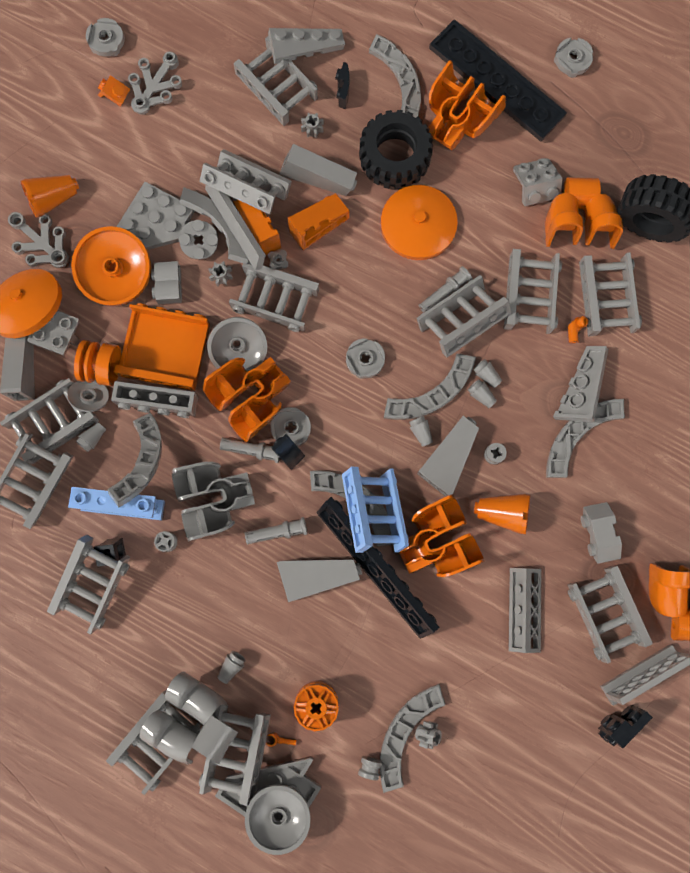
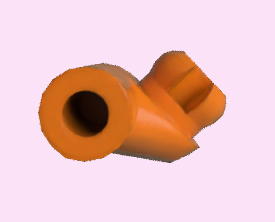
M585 316L576 317L568 325L569 343L579 342L578 332L588 325V319Z

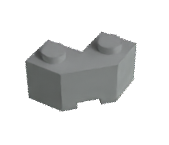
M608 503L583 507L581 523L583 528H586L590 534V544L587 545L589 555L594 557L597 564L621 559L622 542L620 536L615 535L616 532L613 524L617 522Z

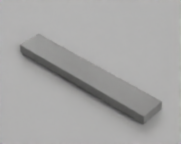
M206 185L205 190L255 271L261 270L266 255L227 194Z

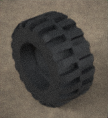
M388 110L384 115L379 113L375 116V120L371 119L367 123V127H364L362 131L359 149L361 167L363 171H366V176L369 179L374 178V183L380 185V183L384 184V188L389 189L392 186L396 190L400 189L401 186H411L412 182L417 183L420 181L421 176L426 174L430 165L433 152L432 134L429 133L427 124L423 125V120L418 116L417 118L413 117L411 112L406 114L402 113L403 110H397V112ZM399 139L408 143L414 153L403 161H392L382 156L378 147L387 140Z
M650 174L649 176L642 175L635 178L627 185L617 210L622 218L623 226L627 227V230L636 233L639 237L642 236L648 240H656V242L666 241L671 243L686 238L690 235V188L688 184L681 183L676 178H668L665 175L656 176V174Z

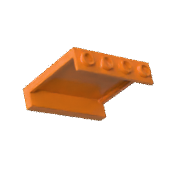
M142 303L130 304L129 307L132 313L120 363L115 365L114 373L122 378L195 391L210 327L208 319L200 314L190 316L179 310L169 312L163 307L153 309L148 308L147 305Z

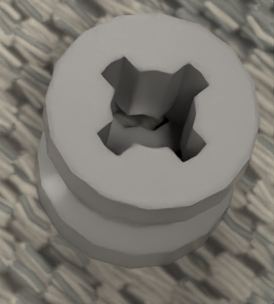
M493 443L486 448L484 457L490 464H499L505 459L507 451L502 444Z
M167 531L158 533L154 539L155 547L162 552L173 551L178 542L177 537Z
M362 756V768L359 769L358 775L366 779L378 780V770L382 766V761Z

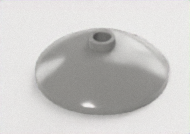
M231 317L221 321L212 329L207 342L208 355L217 369L232 359L244 358L246 361L243 366L248 372L263 363L267 354V340L264 332L255 322L243 317ZM234 341H240L239 346H234L233 343Z
M271 785L263 788L253 796L246 809L245 828L247 835L259 850L268 854L282 855L295 850L303 843L310 828L311 817L308 804L298 791L289 786ZM280 812L282 813L283 817L281 819H277L275 817V813Z

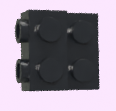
M634 705L625 708L621 713V717L611 714L602 719L601 726L598 728L600 730L598 734L613 747L618 745L623 749L653 718L647 711Z

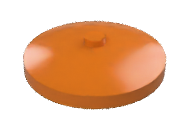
M412 185L398 190L388 199L381 215V231L386 243L395 253L411 260H427L443 253L452 243L458 224L457 213L450 199L438 189L426 185Z
M107 226L89 232L79 241L72 256L71 269L77 287L87 298L106 306H120L136 299L146 288L151 275V259L147 248L137 236L126 229Z
M42 269L24 270L9 277L0 285L1 336L21 338L31 335L44 327L53 318L62 300V288L50 272Z

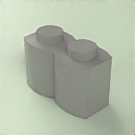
M179 262L154 263V269H151L152 280H155V287H152L153 299H156L158 304L182 303L181 268Z

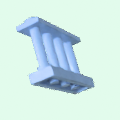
M351 466L342 474L355 553H363L372 547L373 543H393L395 553L408 547L409 538L406 533L394 469L390 468L380 477H361L359 467ZM362 485L382 486L384 496H365ZM365 504H385L387 515H368ZM369 523L389 524L391 535H372Z
M71 487L68 508L81 509L80 511L162 521L165 501L158 500L155 496L137 495L131 501L118 508L108 494V491Z

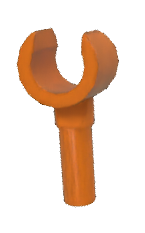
M275 732L267 735L275 738V743H266L269 747H273L276 744L296 746V740L279 737Z

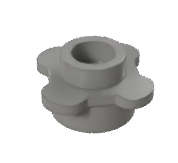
M285 250L269 252L270 268L280 270L288 267L289 264L286 261L287 252Z

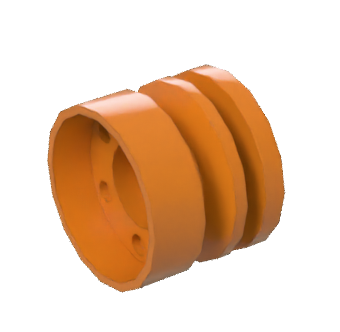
M82 340L77 348L74 360L76 380L93 383L96 379L99 385L114 386V382L118 379V376L114 373L115 365H119L121 359L119 345L103 343L100 347V344L96 341L91 343L89 340Z
M312 681L304 685L297 693L294 703V714L298 723L305 729L314 732L325 730L337 718L339 710L338 695L328 683ZM314 702L316 705L320 703L321 711H318L317 709L313 711L312 703Z

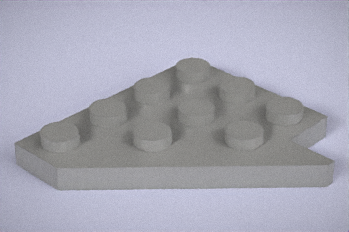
M144 182L117 227L133 233L143 242L147 250L179 242L181 229L189 222L195 211L180 205V200Z
M307 757L261 768L256 793L271 785L289 786L298 791L306 800L308 807H310L321 789V785L304 775L311 765L313 758ZM241 772L228 775L225 781L241 785L244 774ZM219 789L215 797L245 817L248 805L239 804L240 797L238 794ZM275 813V817L277 819H281L283 817L282 813Z

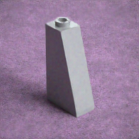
M295 144L292 145L287 153L279 173L283 177L344 196L350 191H354L357 180H355L357 172Z
M29 335L21 338H5L0 393L14 401L35 400L34 344L27 341Z
M462 416L417 473L445 497L454 493L479 430V427L476 426L477 423L470 417Z
M354 560L277 562L288 602L360 580L359 575H362L359 563L355 564Z

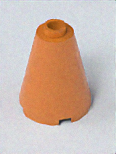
M70 175L29 178L20 181L36 218L43 216L75 196L79 189L76 179L71 178Z
M518 494L480 498L479 502H475L474 514H477L478 519L526 535L530 495Z

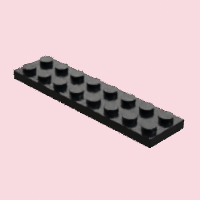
M455 19L429 44V49L447 63L451 60L453 62V69L466 80L470 76L474 77L476 88L480 83H483L485 96L496 104L500 97L505 95L506 107L503 111L540 142L566 116L567 112Z
M332 497L326 500L316 513L355 561L359 563L360 567L415 634L421 639L438 630L440 627L437 625L435 617L427 613L423 608L421 600L413 596L409 591V586L398 578L395 569L384 561L381 552L377 548L372 546L363 553H355L349 516L346 515L342 505L337 500H334Z

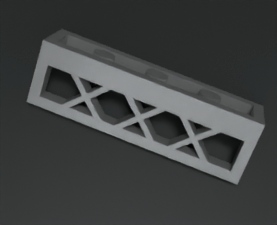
M510 568L509 651L541 653V569ZM531 573H534L533 584L531 582ZM532 595H533V597H534V603H533V604L531 603V597H532ZM531 638H533V648H531Z

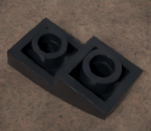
M343 62L342 68H338L335 80L338 81L336 99H339V107L346 109L349 98L350 77L348 64Z
M287 434L279 437L271 448L290 470L305 457L303 452Z

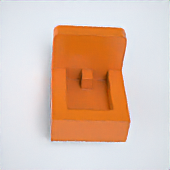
M111 75L106 80L103 78L98 86V89H100L98 96L102 97L104 95L118 106L123 104L130 91V88Z

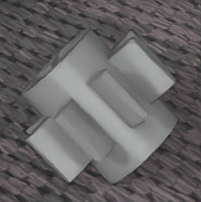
M308 113L306 118L301 119L303 124L301 131H306L307 138L310 136L317 138L319 132L323 133L322 125H324V120L318 118V113Z
M224 261L221 264L214 262L213 268L208 269L209 273L213 274L209 277L210 281L216 280L217 286L220 284L227 286V281L233 279L232 275L229 274L232 271L231 266L226 267Z
M424 721L423 724L417 727L415 737L420 741V747L433 749L434 746L439 745L442 733L440 730H437L438 724Z

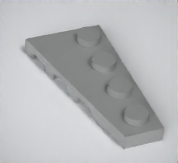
M269 28L268 31L274 64L281 63V60L284 59L289 61L296 60L298 56L303 55L310 57L317 52L324 54L342 50L345 46L342 29Z
M607 346L586 347L578 363L577 372L574 378H571L569 388L560 401L561 405L553 415L555 420L594 422L608 354Z

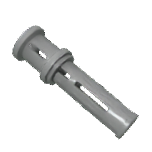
M463 266L460 267L459 272L452 277H448L442 287L418 305L419 308H422L420 310L426 312L460 289L465 283L473 280L468 270Z
M222 437L220 442V450L256 456L258 460H273L275 463L280 461V458L271 449L273 446H268L263 442L253 444Z
M301 517L300 520L292 522L284 521L278 526L245 532L246 543L249 545L279 537L289 539L291 536L298 534L308 535L305 518Z

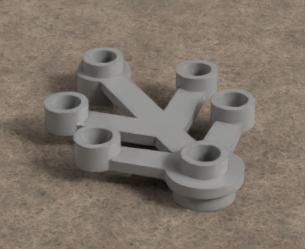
M169 51L164 54L163 64L153 79L150 73L151 65L149 60L141 58L138 61V65L143 72L146 84L144 93L142 94L139 86L141 80L137 73H131L128 76V80L133 87L135 95L131 102L134 112L143 115L149 111L150 106L171 103L173 98L168 89L181 88L182 80L180 76L173 75L169 81L161 82L168 70H174L179 65L178 57L175 53ZM162 91L160 96L151 98L153 93Z
M13 212L9 215L8 223L14 229H21L34 241L33 243L14 242L12 250L17 255H22L25 251L41 250L49 254L41 256L28 254L25 261L30 267H36L41 263H51L56 268H62L67 265L69 256L63 250V239L66 237V232L60 226L55 227L52 231L55 236V249L50 246L49 227L52 225V219L47 214L39 217L41 237L26 224V219L21 213ZM44 219H48L47 223H43ZM62 231V234L57 235V232ZM21 246V249L16 251V248ZM35 258V261L30 263V259Z

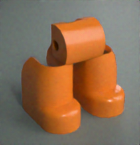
M449 60L436 78L429 93V106L436 114V117L429 125V133L432 134L433 139L452 151L457 147L465 134L471 138L480 136L493 120L500 116L506 107V96L502 95L498 102L494 104L485 96L484 84L480 83L467 102V107L459 116L453 115L461 101L468 98L475 85L474 77L470 76L465 85L461 83L454 75L453 62Z
M567 177L565 179L564 193L554 198L546 216V247H550L557 230L572 231L573 245L578 244L583 233V219L578 213V209H583L586 216L584 224L585 244L587 246L590 245L597 231L609 232L610 249L615 248L623 233L622 218L617 213L616 205L610 196L600 194L599 178Z
M271 357L248 372L243 366L246 360L244 358H235L204 379V394L220 412L253 385L259 389L254 396L252 395L234 408L228 418L235 433L245 442H248L257 435L259 430L265 427L278 414L282 403L279 402L276 406L271 399L276 397L291 383V380L280 370Z
M448 495L414 514L411 521L416 524L419 533L408 537L409 546L399 552L409 574L434 563L438 572L436 575L438 577H447L485 562L472 533L461 536L439 548L431 549L429 541L467 524L465 516L453 495Z
M650 563L649 598L652 606L661 615L672 617L671 638L673 640L690 641V608H688L690 568L680 565L679 571H670Z

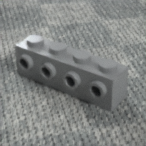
M115 381L111 401L118 405L119 409L130 410V407L138 408L137 411L150 413V410L158 411L157 413L160 415L169 416L170 413H176L178 417L189 418V415H196L198 396L195 392Z

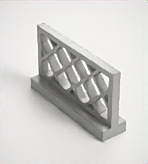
M668 645L600 687L611 705L614 706L617 703L624 705L689 666L690 654L676 652L673 645Z

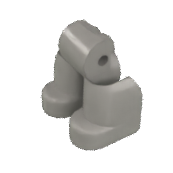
M201 462L172 469V480L178 502L214 492H221L222 500L181 511L188 542L231 528L235 521H232L230 511L255 504L248 473L221 479L219 470L221 464L217 462Z
M181 672L169 684L165 693V699L203 724L202 729L197 734L173 716L157 710L144 722L140 731V739L171 759L187 765L193 763L192 760L187 758L191 748L219 764L227 748L238 734L236 730L213 716V713L219 706L227 709V702L222 696L186 672Z

